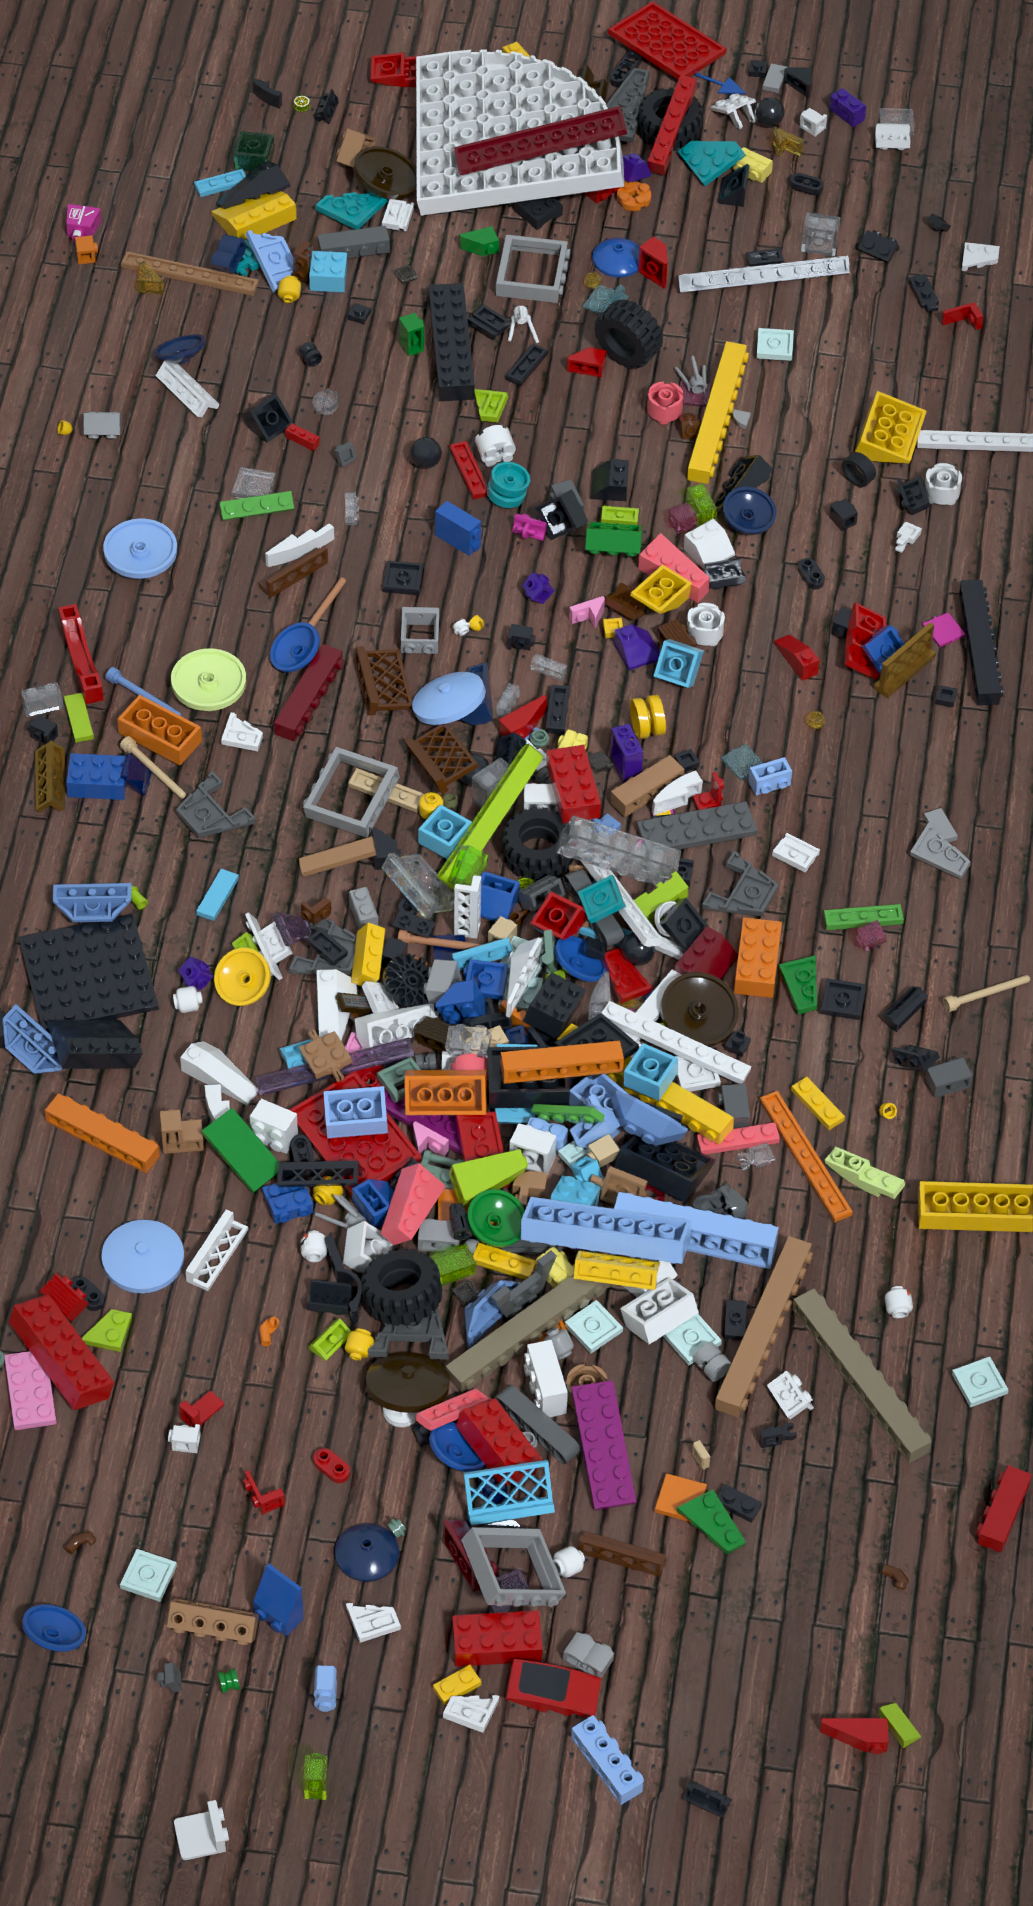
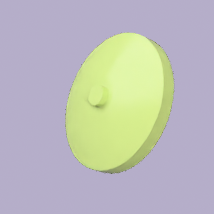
M219 649L196 650L183 656L175 664L171 674L172 690L177 699L190 708L201 711L220 710L232 705L242 696L246 687L245 668L238 658L226 651Z

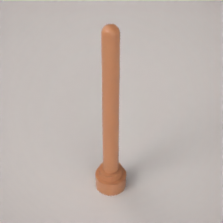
M345 578L338 580L308 622L315 627L346 583Z
M401 929L398 934V939L408 944L417 943L462 950L484 945L431 937L425 938L411 935V933Z

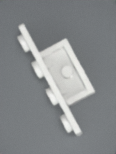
M249 912L245 915L248 920L246 924L250 931L254 933L252 938L261 949L259 953L265 957L269 964L271 976L274 975L281 980L283 977L276 963L291 955L292 951L280 924L275 921L261 930L257 919Z

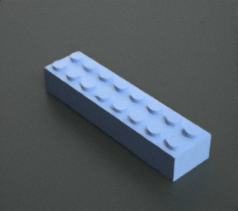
M618 1193L614 1209L691 1220L690 1243L687 1251L767 1269L772 1267L779 1227L753 1222L749 1219H739L731 1215H721L708 1210H698L690 1206L662 1202L650 1197L644 1198L631 1193Z
M530 1197L521 1220V1240L680 1264L683 1263L691 1235V1220Z

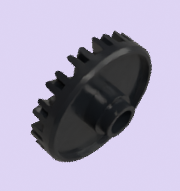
M403 953L396 958L394 957L383 972V983L388 995L397 1004L405 1008L430 1004L427 995L424 994V985L426 982L428 983V972L432 965L427 967L425 965L427 960L423 961L422 957L417 960L415 959L416 954L412 956L411 953L407 956Z

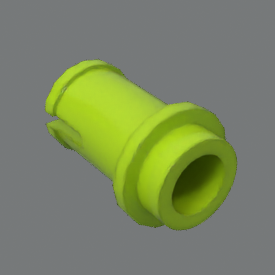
M132 885L131 901L139 910L143 909L148 904V901L139 893V889Z

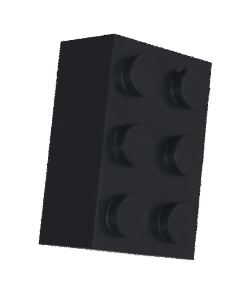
M551 972L530 1003L523 1022L558 1039L579 1008L586 989Z

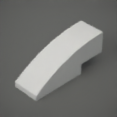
M697 771L688 773L667 785L653 800L652 814L656 815L687 805L689 797L701 794L703 781Z
M221 1084L205 1085L206 1106L211 1122H214L230 1109L229 1101H222Z

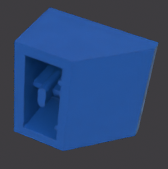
M483 871L481 875V917L495 922L500 916L509 919L519 898L520 882Z
M474 980L457 982L436 1003V1008L447 1024L459 1025L466 1018L485 1015V998Z
M368 1179L352 1188V1202L368 1223L378 1229L384 1224L394 1190L387 1181Z

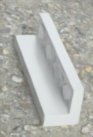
M163 362L156 377L197 417H203L208 407L218 409L220 404L179 364Z
M474 875L471 886L455 884L454 935L477 939L481 924V876ZM460 892H466V893H470V894L467 895V896H464V895H463L462 893H460ZM465 903L468 907L465 908L461 904ZM461 915H466L468 918L463 919ZM465 926L468 930H463L459 928Z
M225 1210L186 1269V1281L209 1291L247 1233L248 1227L234 1221L233 1212ZM231 1227L240 1230L238 1235L231 1237L228 1232ZM229 1242L230 1248L220 1252L218 1247ZM219 1258V1265L209 1267L208 1262L210 1260ZM209 1273L210 1278L207 1283L198 1280L200 1275Z

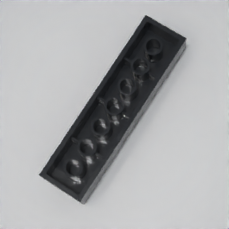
M464 283L429 285V308L439 402L474 400L475 384Z

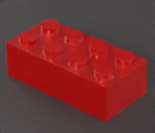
M577 745L547 750L546 766L562 823L600 818L601 802L585 746Z
M496 1398L462 1410L455 1426L488 1469L543 1460ZM535 1468L531 1475L535 1476L538 1468ZM520 1470L514 1471L510 1478L518 1482L525 1474ZM500 1474L493 1475L499 1483L504 1478ZM507 1480L506 1483H505L502 1487L507 1486V1485H510V1484H513V1483H511L510 1481Z
M539 1610L453 1616L452 1629L455 1667L512 1663L513 1659L542 1662L543 1649Z

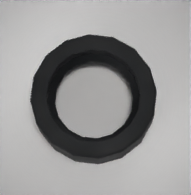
M851 453L842 462L843 474L857 487H866L876 477L875 466L862 453Z

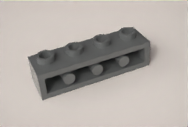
M386 226L317 235L319 251L347 253V258L390 253V240Z

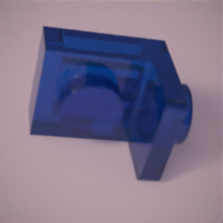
M478 1477V1485H480L483 1480ZM491 1477L489 1481L496 1485L493 1477ZM486 1483L481 1492L488 1498L495 1489ZM506 1484L501 1488L505 1493L508 1492ZM498 1492L491 1501L500 1503L506 1497Z

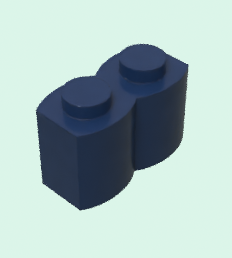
M224 235L219 240L218 249L211 257V265L215 270L230 274L235 273L247 247L243 238Z

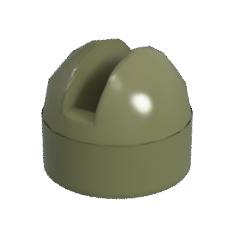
M445 794L442 797L444 807L454 809L457 806L458 799L455 794Z

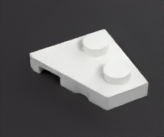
M965 242L962 271H967L968 267L971 266L980 268L985 265L997 264L1000 246Z
M231 712L221 744L258 751L263 738V732L253 728L246 721L242 722L236 718L235 713Z
M353 1603L346 1604L347 1612L360 1643L401 1630V1625L393 1607H376L375 1605L358 1607L353 1606Z

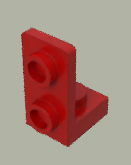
M973 302L943 311L941 323L947 325L968 319L969 324H972L974 329L978 330L982 329L983 315L976 303Z
M716 772L712 773L711 791L693 796L692 801L697 810L721 806L724 782L722 778L718 777Z
M212 1391L206 1393L195 1404L190 1405L185 1400L179 1405L180 1419L190 1427L195 1428L196 1424L201 1426L224 1406V1402Z
M249 1470L244 1471L245 1479L242 1482L247 1492L250 1491L252 1494L251 1501L255 1509L259 1508L261 1514H265L285 1506V1495L281 1488L270 1490L261 1496Z

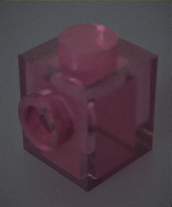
M688 502L669 510L668 524L677 534L688 531L696 526L697 513Z
M878 920L857 929L858 936L855 938L858 945L864 947L865 951L887 942L886 935Z

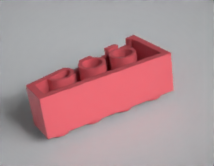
M661 533L639 554L638 569L649 576L661 565H664L692 582L689 598L698 603L709 592L710 577Z
M420 1163L403 1168L380 1234L393 1245L411 1240L446 1185Z

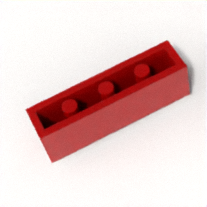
M1009 1465L1005 1473H1000L997 1482L1000 1486L998 1490L994 1488L990 1501H993L991 1507H986L983 1518H986L984 1524L980 1523L976 1531V1535L979 1536V1545L1002 1553L1029 1488L1032 1477L1031 1473Z

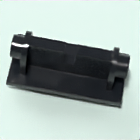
M333 89L330 90L329 94L323 95L319 105L320 108L315 113L317 121L326 120L330 124L339 103Z
M399 910L392 926L398 928V930L402 929L425 938H432L434 933L432 929L436 922Z
M694 1781L689 1782L686 1788L687 1792L683 1800L721 1818L724 1817L732 1802L731 1798Z

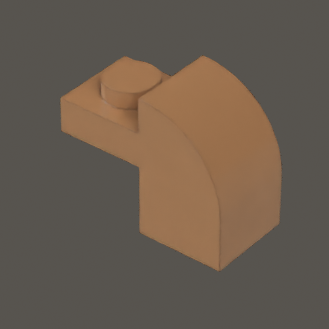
M528 1171L515 1179L512 1195L521 1202L525 1210L530 1197L545 1199L547 1172Z

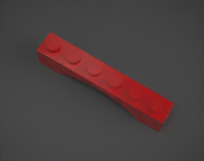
M680 75L648 159V167L651 172L661 175L666 173L678 131L697 90V79L685 75Z
M77 604L58 607L60 625L85 704L104 701L103 686L88 649Z

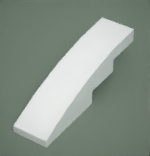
M327 524L316 533L310 529L298 538L293 534L265 553L266 566L271 567L290 562L304 556L315 548L319 549L334 540V527L331 524Z

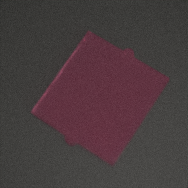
M681 381L683 405L707 407L712 384H707V388L702 393L696 394L692 390L688 391L687 385L684 381Z

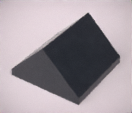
M748 163L722 178L718 197L719 204L744 207L749 182L750 165Z

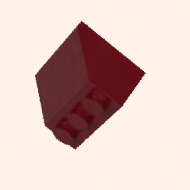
M706 926L675 964V971L682 975L691 972H703L722 979L738 959V954L724 935Z
M445 1520L443 1521V1543L472 1591H478L481 1588L461 1541L471 1528L466 1521ZM489 1560L496 1577L498 1572L497 1566L493 1560Z

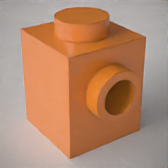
M93 236L75 237L78 264L96 263L95 253H98L97 242L93 243Z

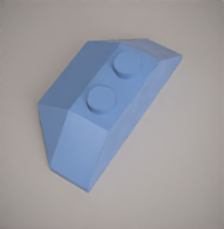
M131 883L53 885V903L72 922H112L131 902L132 885Z
M15 1004L3 1018L5 1048L34 1074L61 1071L62 1066L51 1034Z
M619 1090L616 1091L611 1100L620 1126L626 1132L639 1136L648 1144L657 1146L682 1140L688 1128L682 1126L668 1115L633 1096L623 1094Z
M505 1280L495 1282L486 1290L483 1289L473 1303L467 1305L464 1313L466 1340L469 1349L503 1317L491 1296L504 1286L512 1291L521 1282Z

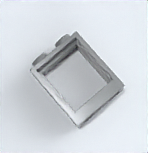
M402 607L401 653L438 654L439 608ZM407 625H434V639H406Z

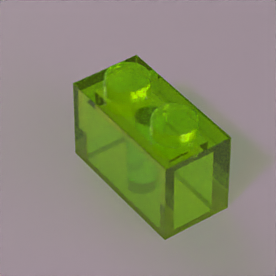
M704 483L687 487L686 503L698 527L712 519L716 521L717 508Z
M470 845L462 846L447 882L453 885L471 886L473 876H481L482 871L485 870L488 855Z
M467 1244L454 1246L450 1250L442 1253L437 1252L430 1256L438 1266L442 1286L476 1274V1262Z
M320 1753L305 1755L304 1799L327 1800L328 1757Z

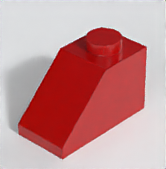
M589 347L568 356L567 371L601 378L606 364L607 350Z

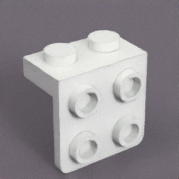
M216 1800L207 1802L208 1812L174 1820L179 1850L183 1860L226 1852L225 1841H229L227 1828H222L221 1821H224L222 1807L218 1808Z

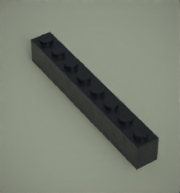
M982 580L960 581L959 598L977 706L999 705L1000 697H1003L1004 690L1003 686H1000L1001 672L997 671L999 660L998 657H995L996 643L992 641L994 640V630L990 629L992 618L991 615H988L989 601L985 599L987 598V588L983 587Z

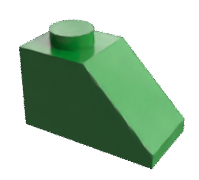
M491 226L459 234V247L462 250L483 257L499 253V239Z

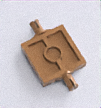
M312 1029V1032L310 1030L308 1036L312 1041L300 1046L299 1050L314 1076L318 1079L325 1075L333 1074L337 1082L342 1081L344 1076L340 1070L353 1062L338 1035L333 1031L319 1037L314 1029Z
M611 1166L604 1179L594 1174L590 1179V1182L601 1186L600 1200L613 1205L616 1203L619 1192L631 1193L644 1198L648 1197L645 1191L648 1181Z

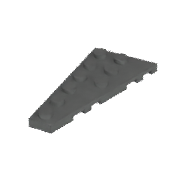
M633 68L606 104L608 109L621 106L628 133L619 136L621 141L634 142L638 126L639 105L645 97L650 77L649 70Z

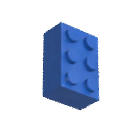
M71 753L66 782L68 797L125 800L129 772L128 757Z

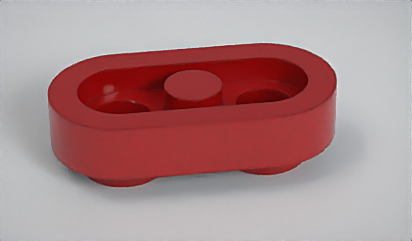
M322 1448L314 1453V1466L335 1483H344L349 1479V1465L331 1450Z

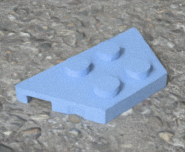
M249 230L245 235L274 293L278 290L280 280L285 276L293 274V256L284 237L271 236L266 233L259 235Z

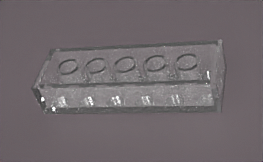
M576 816L571 817L561 832L557 853L564 857L577 859L585 864H592L604 870L614 871L619 875H626L638 881L651 883L654 886L659 882L664 884L672 878L671 874L678 871L681 855L680 850Z

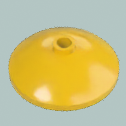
M238 948L227 953L218 963L214 975L215 987L220 997L235 1006H247L258 1001L267 991L271 979L270 967L265 957L250 948ZM249 977V982L245 983V979Z

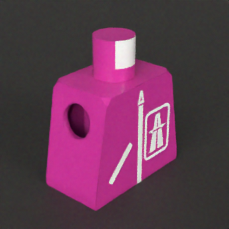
M68 204L67 235L72 237L74 242L75 237L93 236L101 223V209Z

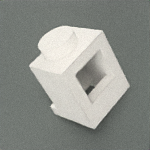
M811 108L801 113L800 128L813 136H817L826 129L827 115L824 114L822 116Z
M196 1424L195 1428L188 1425H174L173 1430L170 1429L168 1442L172 1443V1451L197 1453L201 1436L200 1425Z

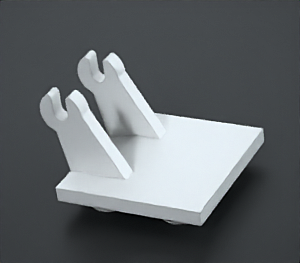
M733 94L729 96V99L719 100L710 107L713 111L729 114L735 128H739V130L743 126L736 109L741 106L749 122H756V117L750 105L756 101L748 96Z

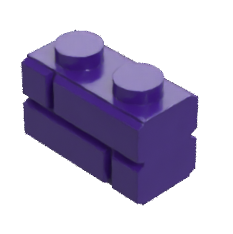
M841 88L831 95L830 110L850 125L855 127L865 120L866 105L848 91Z

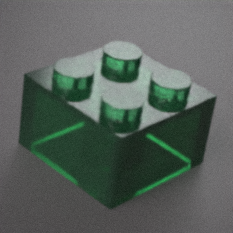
M240 131L233 153L234 169L253 171L261 166V163L272 161L275 151L274 135Z

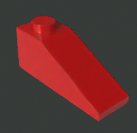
M790 634L774 641V645L802 681L818 675L820 660L809 646Z
M543 695L498 719L499 733L502 736H506L515 732L525 739L547 711V697Z
M821 1718L820 1733L864 1752H871L873 1754L887 1752L889 1744L887 1718Z

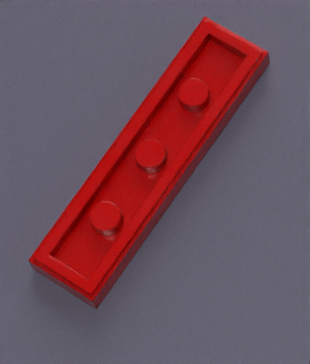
M467 441L449 445V450L472 499L486 497V481Z

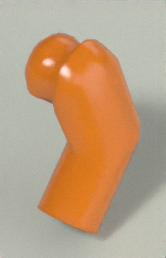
M270 1317L260 1326L259 1332L262 1346L271 1345L270 1335L279 1325L277 1317Z

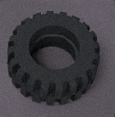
M661 88L659 91L654 90L650 95L645 96L639 105L638 131L640 136L649 145L652 144L654 146L664 120L661 118L665 117L675 90L673 88ZM695 96L683 118L673 150L681 149L690 141H696L701 134L703 110L701 103Z
M623 299L612 302L595 321L594 331L599 345L604 350H607L606 354L608 353L611 356L610 358L618 361L620 365L624 364L628 368L643 367L662 347L663 333H661V327L657 324V320L642 305H637L634 301Z
M534 807L528 811L527 809L522 810L520 814L516 813L512 816V820L507 821L502 833L504 862L507 863V867L511 871L514 870L516 875H522L527 880L531 878L538 881L547 875L560 876L562 871L565 872L574 860L575 831L571 822L562 823L559 812L555 810L549 811L548 808L544 807L542 809ZM542 838L549 840L554 845L545 850H534L526 847L523 843L530 839Z
M399 1248L398 1251L393 1249L388 1251L387 1254L382 1253L377 1256L376 1260L373 1259L369 1263V1267L367 1266L363 1272L361 1283L367 1310L377 1320L381 1319L383 1323H392L394 1326H399L400 1324L405 1326L411 1325V1322L418 1323L422 1321V1318L429 1317L442 1300L443 1290L437 1264L427 1254L421 1251L418 1253L416 1249L406 1250L405 1248ZM403 1283L415 1284L412 1287L405 1290H389L390 1288Z

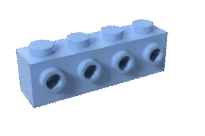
M593 1715L572 1727L571 1739L619 1804L622 1805L643 1792L644 1779L639 1771L635 1772L632 1768L629 1757L621 1753L617 1741L613 1737L610 1738L606 1733L607 1730L601 1720L598 1721Z

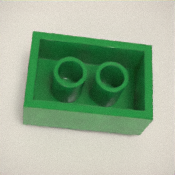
M589 521L585 550H589L590 553L608 551V554L618 555L619 552H622L628 556H637L642 548L643 525Z

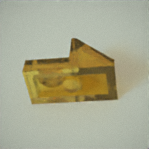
M775 127L773 143L778 157L785 150L801 156L804 152L805 140Z
M145 261L138 263L139 278L137 279V291L141 293L164 294V281Z

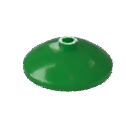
M498 1189L486 1190L476 1195L471 1201L467 1211L468 1224L472 1233L481 1242L492 1247H507L513 1245L521 1238V1220L525 1209L515 1196L506 1191Z

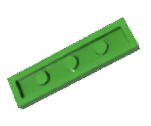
M291 491L219 503L222 521L294 510Z
M901 904L824 910L823 914L826 930L903 924L904 920Z
M533 1104L531 1110L539 1119L547 1122L549 1120L560 1123L564 1121L579 1123V1121L593 1124L594 1122H603L605 1116L595 1108L587 1106Z

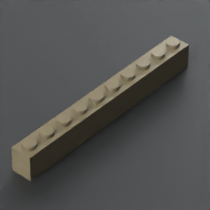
M573 1274L446 1365L450 1381L461 1393L467 1389H472L479 1380L490 1376L497 1367L504 1366L515 1354L522 1353L530 1342H537L543 1333L555 1328L561 1320L569 1319L575 1311L586 1307L590 1300L601 1296L608 1287L615 1284L573 1279Z
M812 1289L793 1300V1312L906 1461L911 1463L930 1453L932 1443L930 1435L921 1429L917 1418L911 1416L906 1404L896 1396L894 1388L886 1383L881 1371L876 1370L871 1358L863 1353L856 1339L853 1340L846 1325L841 1324L836 1312L827 1306L823 1295L818 1294L815 1289Z

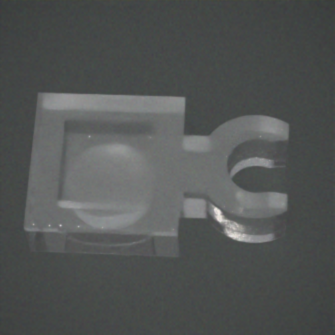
M768 1143L749 1148V1154L739 1153L737 1155V1161H746L741 1163V1170L748 1169L752 1164H754L755 1168L775 1163V1157Z

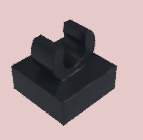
M739 1030L737 1032L733 1031L725 1044L724 1050L743 1057L751 1043V1038L745 1036V1033Z

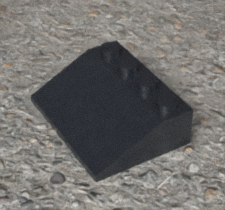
M47 1020L62 1069L135 1068L143 1054L138 1038L121 1020Z
M487 1047L489 1108H532L533 1104L569 1106V1077L504 1084L500 1066L501 1052L548 1047Z
M634 1135L620 1148L614 1168L648 1181L647 1184L655 1187L658 1191L665 1192L676 1200L686 1202L704 1180L714 1165L715 1159L678 1141L655 1146L644 1142L642 1138Z

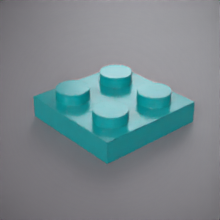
M613 875L578 891L591 924L626 907Z

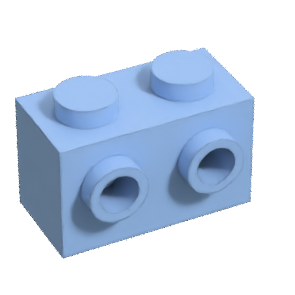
M785 757L750 767L749 784L756 796L791 785L792 770Z

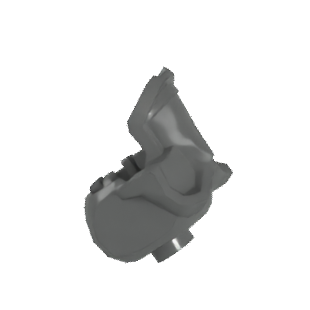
M723 1182L715 1191L713 1190L706 1195L696 1197L693 1202L695 1209L708 1210L721 1215H731L739 1219H744L748 1213L747 1201L735 1189L730 1188L726 1182Z

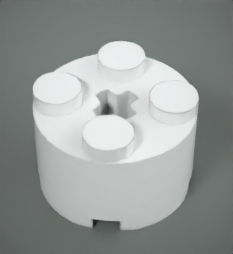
M502 425L487 427L483 430V434L480 436L478 434L475 438L479 454L486 466H493L496 462L500 461L510 462L513 459L516 447L507 427L506 429Z
M939 463L934 465L932 469L929 468L927 470L925 489L930 503L953 505L959 498L962 474L953 465Z
M700 603L694 609L692 607L687 617V633L690 637L693 636L699 645H717L724 632L725 616L723 611L721 612L718 606L711 603Z

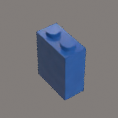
M446 501L435 511V536L468 556L474 551L479 550L481 547V521Z

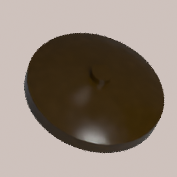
M372 146L364 148L357 154L353 163L354 174L360 184L370 192L380 197L394 200L408 198L416 192L417 167L402 153L387 147Z
M691 972L677 977L667 986L661 998L660 1014L665 1027L708 1047H712L725 1041L730 1036L738 1021L739 1007L733 991L721 979L708 973Z
M399 1352L382 1357L370 1366L366 1375V1389L369 1396L380 1406L396 1412L416 1413L438 1405L447 1397L450 1387L448 1371L439 1361L430 1359V1356L414 1352Z

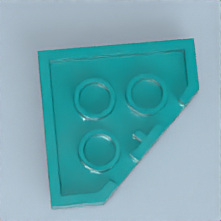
M690 141L678 150L680 156L704 186H707L746 156L736 141Z
M367 191V194L358 195L357 192L344 193L340 197L326 195L316 204V211L356 230L388 202V199L370 191Z

